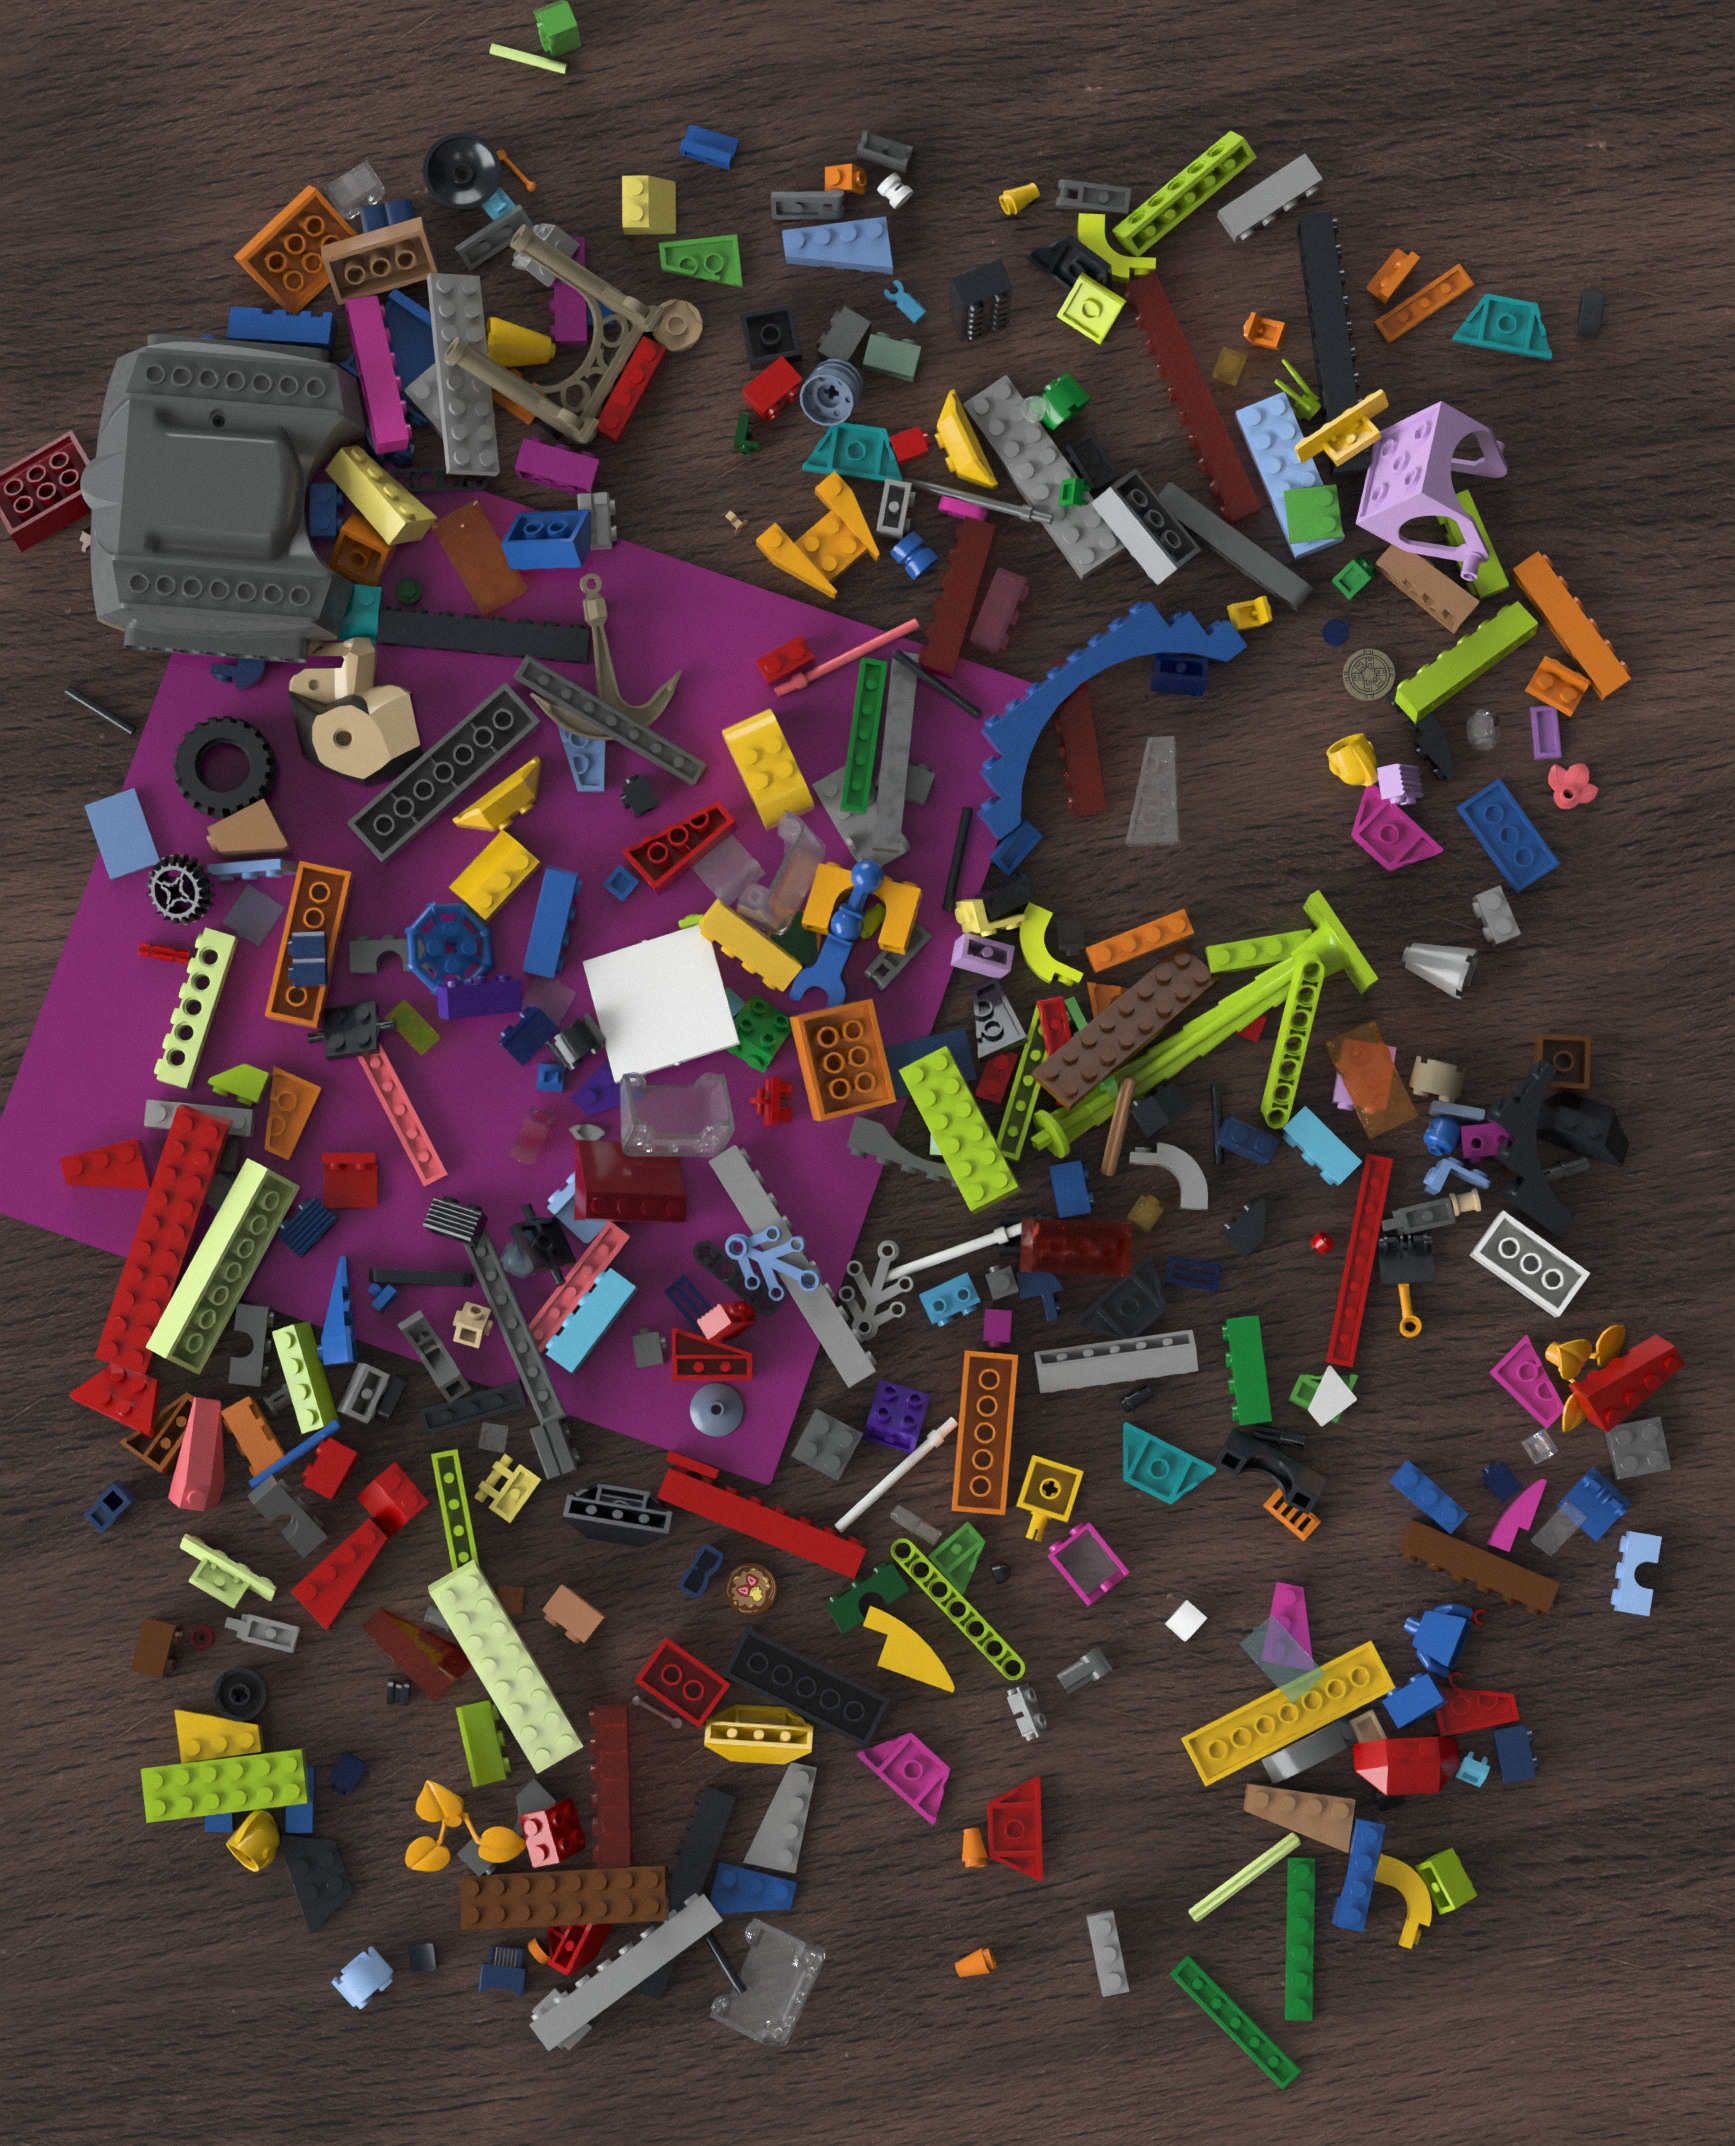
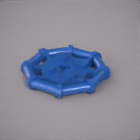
M464 901L462 903H427V908L410 927L405 929L404 933L407 935L408 965L406 967L434 995H437V985H446V983H443L445 975H456L457 979H461L462 983L471 982V977L485 976L490 969H494L495 963L493 962L491 934L493 929L488 927ZM439 914H456L454 921L442 922ZM464 917L478 931L477 933L472 934L462 924ZM431 919L433 926L426 934L421 933L420 930ZM480 937L482 958L476 956L477 943L475 940ZM418 940L422 941V946L424 945L423 958L420 959L418 958ZM445 942L453 944L454 953L446 954L444 952L446 950ZM426 963L436 973L435 978L421 965ZM472 963L479 965L475 972L467 979L464 972Z

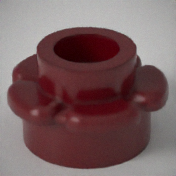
M198 1624L189 1634V1641L194 1645L195 1649L203 1651L214 1645L215 1632L210 1626ZM201 1635L205 1636L204 1640L200 1639Z

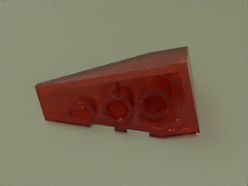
M379 1608L362 1626L434 1702H438L472 1667L466 1654L456 1644L383 1608Z

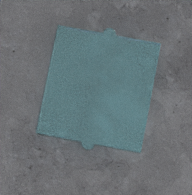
M248 884L222 923L236 931L240 938L245 937L257 946H260L285 908L270 899L267 893L262 894Z

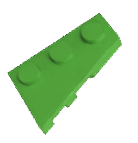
M737 234L659 243L662 271L743 288Z

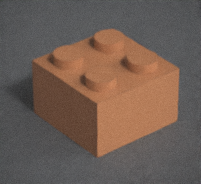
M561 1584L542 1609L546 1613L543 1618L555 1627L562 1625L567 1629L565 1635L577 1644L580 1641L583 1643L588 1642L606 1618L604 1614L565 1584Z

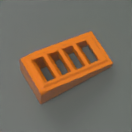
M1278 1487L1264 1503L1263 1507L1299 1539L1304 1541L1320 1524L1321 1520L1312 1512H1309L1308 1515L1302 1512L1294 1524L1289 1522L1298 1509L1293 1507L1284 1517L1281 1513L1289 1504L1283 1502L1277 1510L1273 1508L1283 1495L1282 1490ZM1308 1517L1311 1521L1300 1531L1298 1529L1299 1525Z

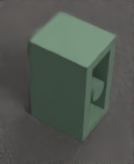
M877 332V335L870 334L863 360V370L914 382L921 355V346H917V342L910 339H902V342L893 340L892 336L886 333Z

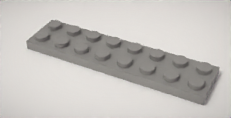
M430 273L427 276L446 473L497 476L500 473L491 386L459 365H452L444 359L449 345L456 337H460L488 356L480 276Z

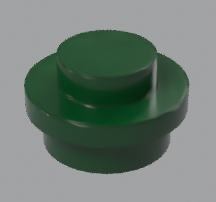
M404 578L397 583L395 593L402 603L413 604L420 599L422 588L417 580Z

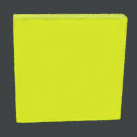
M1082 273L1057 317L1098 344H1101L1125 305L1126 300Z

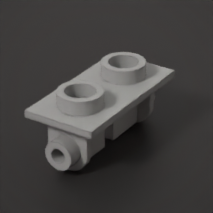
M1025 1683L1008 1690L1009 1696L1006 1698L1013 1714L1019 1712L1024 1714L1023 1717L1016 1719L1022 1737L1029 1741L1048 1733L1046 1718L1040 1713L1036 1704V1694L1029 1684Z

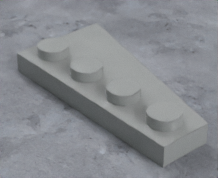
M794 1762L790 1763L743 1863L796 1873L817 1767Z

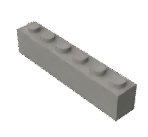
M1192 1330L1034 1352L1040 1393H1052L1060 1390L1080 1389L1089 1386L1108 1385L1110 1383L1135 1381L1152 1377L1158 1378L1166 1375L1198 1371L1196 1344Z

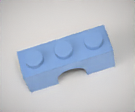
M1627 1531L1626 1536L1621 1537L1619 1551L1623 1552L1622 1563H1617L1615 1578H1619L1618 1588L1613 1589L1611 1604L1615 1605L1614 1611L1649 1616L1653 1590L1639 1586L1635 1581L1634 1572L1637 1566L1643 1562L1658 1563L1662 1537Z

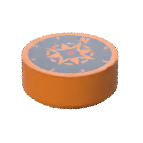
M535 1937L528 1943V1948L539 1963L546 1964L549 1957L548 1948L539 1938Z

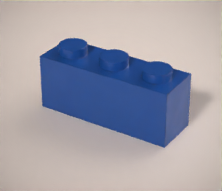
M1405 1461L1388 1480L1447 1534H1452L1468 1515L1465 1510L1410 1461Z

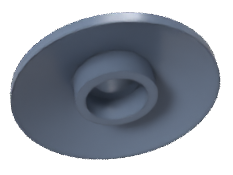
M713 1383L706 1385L697 1391L691 1401V1419L697 1429L706 1435L714 1437L727 1435L734 1431L742 1420V1400L734 1389L725 1384ZM713 1405L721 1406L722 1411L720 1414L714 1415L711 1412Z

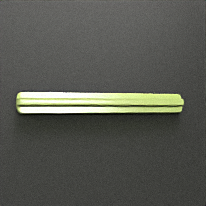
M1295 1833L1287 1835L1190 1908L1189 1914L1196 1922L1200 1921L1301 1844L1300 1839Z

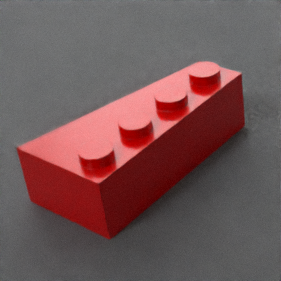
M1656 1334L1630 1349L1628 1355L1623 1358H1614L1609 1361V1366L1599 1372L1594 1370L1587 1374L1585 1380L1580 1383L1575 1381L1568 1386L1588 1420L1608 1433L1683 1367L1685 1363L1677 1348Z

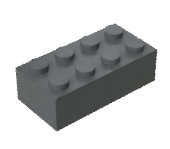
M1136 468L1109 487L1091 503L1096 509L1097 514L1105 520L1113 530L1114 535L1122 541L1131 556L1139 562L1149 578L1157 586L1201 551L1200 547Z

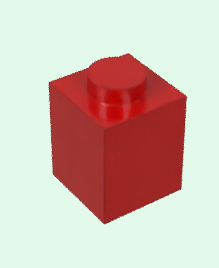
M919 426L890 437V444L898 466L928 456V447H931V443L927 433H921Z

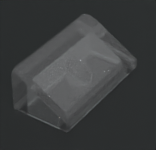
M1566 1500L1531 1538V1541L1551 1557L1587 1517Z

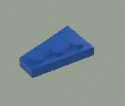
M719 1862L709 1901L719 1914L790 1909L797 1882Z

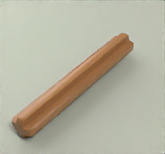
M1124 1076L1119 1088L1100 1169L1101 1173L1107 1176H1113L1118 1165L1137 1084V1079L1131 1076Z

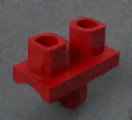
M780 1077L764 1079V1088H757V1098H749V1104L756 1105V1115H763L764 1127L778 1126L781 1123L791 1122V1108L780 1107V1098L791 1097L792 1083L780 1081Z

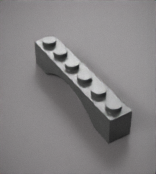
M859 1116L854 1118L845 1147L851 1149V1155L865 1158L866 1154L877 1157L875 1162L891 1166V1163L902 1165V1171L916 1175L918 1170L927 1173V1179L941 1183L943 1178L952 1181L951 1186L958 1188L947 1164L927 1161L911 1154L889 1135L881 1123Z

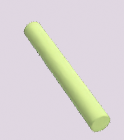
M493 43L489 52L493 55L563 74L566 73L568 65Z

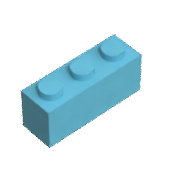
M1306 1106L1281 1130L1284 1133L1282 1138L1292 1148L1295 1146L1300 1148L1304 1152L1301 1157L1310 1166L1316 1164L1322 1170L1320 1173L1321 1177L1330 1185L1333 1183L1337 1186L1340 1185L1362 1163Z

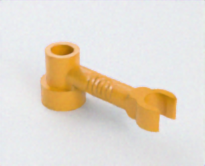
M1398 1284L1403 1316L1399 1329L1403 1336L1413 1338L1421 1330V1321L1416 1316H1413L1409 1284ZM1405 1325H1412L1414 1327V1331H1407Z

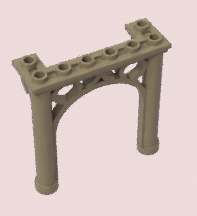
M523 224L513 236L510 247L578 291L584 297L591 310L594 326L593 339L586 359L573 375L551 386H537L526 382L460 337H456L449 345L444 359L452 365H459L563 433L564 437L567 438L566 442L569 444H587L597 434L598 429L596 426L599 421L596 418L602 411V402L615 389L616 384L614 382L618 375L623 374L629 363L627 359L631 352H635L643 332L656 330L663 320L661 315L665 308L654 305L646 306L637 299L626 296L535 235L533 229ZM597 301L614 312V314L602 318ZM611 320L616 321L620 326V333L613 342L605 339L603 325ZM602 345L606 348L616 347L605 364L603 360L604 349H600V346ZM597 373L599 377L591 390L584 381H580L582 377L587 379L590 375ZM573 385L579 386L582 390V398L575 407L569 406L566 402V389ZM558 391V403L560 406L540 393Z

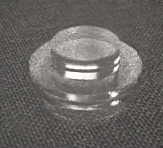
M1029 396L1023 401L1021 413L1027 421L1039 422L1046 415L1047 406L1041 397Z

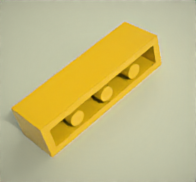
M720 899L714 902L698 922L702 930L700 934L711 943L714 940L722 945L721 950L732 959L737 956L743 961L741 965L751 974L759 973L764 977L762 982L772 990H775L777 987L783 992L803 968L800 961Z

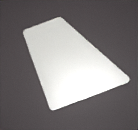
M1328 1366L1308 1411L1320 1426H1324L1354 1403L1357 1398L1334 1369Z

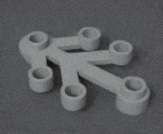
M886 1240L878 1246L880 1261L872 1287L863 1273L861 1262L854 1260L847 1265L848 1274L854 1277L867 1302L864 1313L855 1299L856 1293L852 1287L844 1286L839 1290L840 1299L846 1302L854 1317L852 1330L856 1328L864 1341L875 1337L878 1332V1326L895 1317H902L906 1313L905 1305L897 1301L893 1302L888 1310L874 1316L877 1305L902 1292H909L914 1287L912 1278L902 1276L896 1284L882 1290L890 1263L896 1260L900 1253L899 1246L894 1241ZM886 1246H891L893 1249L890 1256H886L883 1253V1249ZM854 1263L860 1267L859 1272L856 1274L850 1270L851 1265ZM903 1279H908L910 1281V1287L908 1289H903L901 1287V1282ZM845 1289H850L852 1292V1296L849 1299H845L842 1295ZM897 1304L902 1306V1313L899 1315L893 1312V1307ZM867 1322L869 1324L867 1332L860 1330L861 1323Z

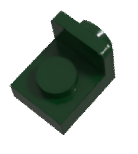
M739 413L734 448L739 449L738 452L745 455H754V452L760 453L761 443L746 440V438H752L754 423L749 422L750 414Z

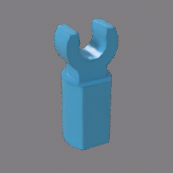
M895 280L893 284L898 288V292L891 294L886 289L884 295L888 300L896 301V306L914 324H917L927 314V311L909 293L906 294L903 291V285L900 281Z

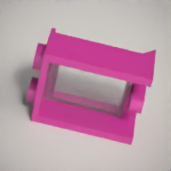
M1081 1522L1070 1531L1072 1537L1065 1542L1060 1539L1049 1548L1051 1554L1048 1555V1558L1089 1607L1130 1572L1090 1522L1086 1525Z

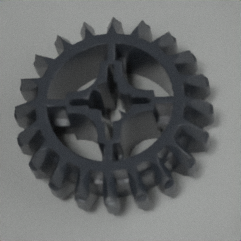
M177 853L169 857L166 856L160 862L154 864V870L148 874L151 880L145 884L151 888L146 895L152 896L153 901H151L150 905L157 906L156 914L164 913V921L172 919L173 924L182 923V925H187L191 922L199 921L201 917L207 915L208 908H211L214 904L210 899L216 895L210 888L214 887L216 883L209 882L208 878L211 877L212 873L204 872L206 864L198 865V858L193 857L190 859L189 854L180 856ZM171 870L182 872L178 877L169 875ZM182 902L193 904L191 908L180 907Z

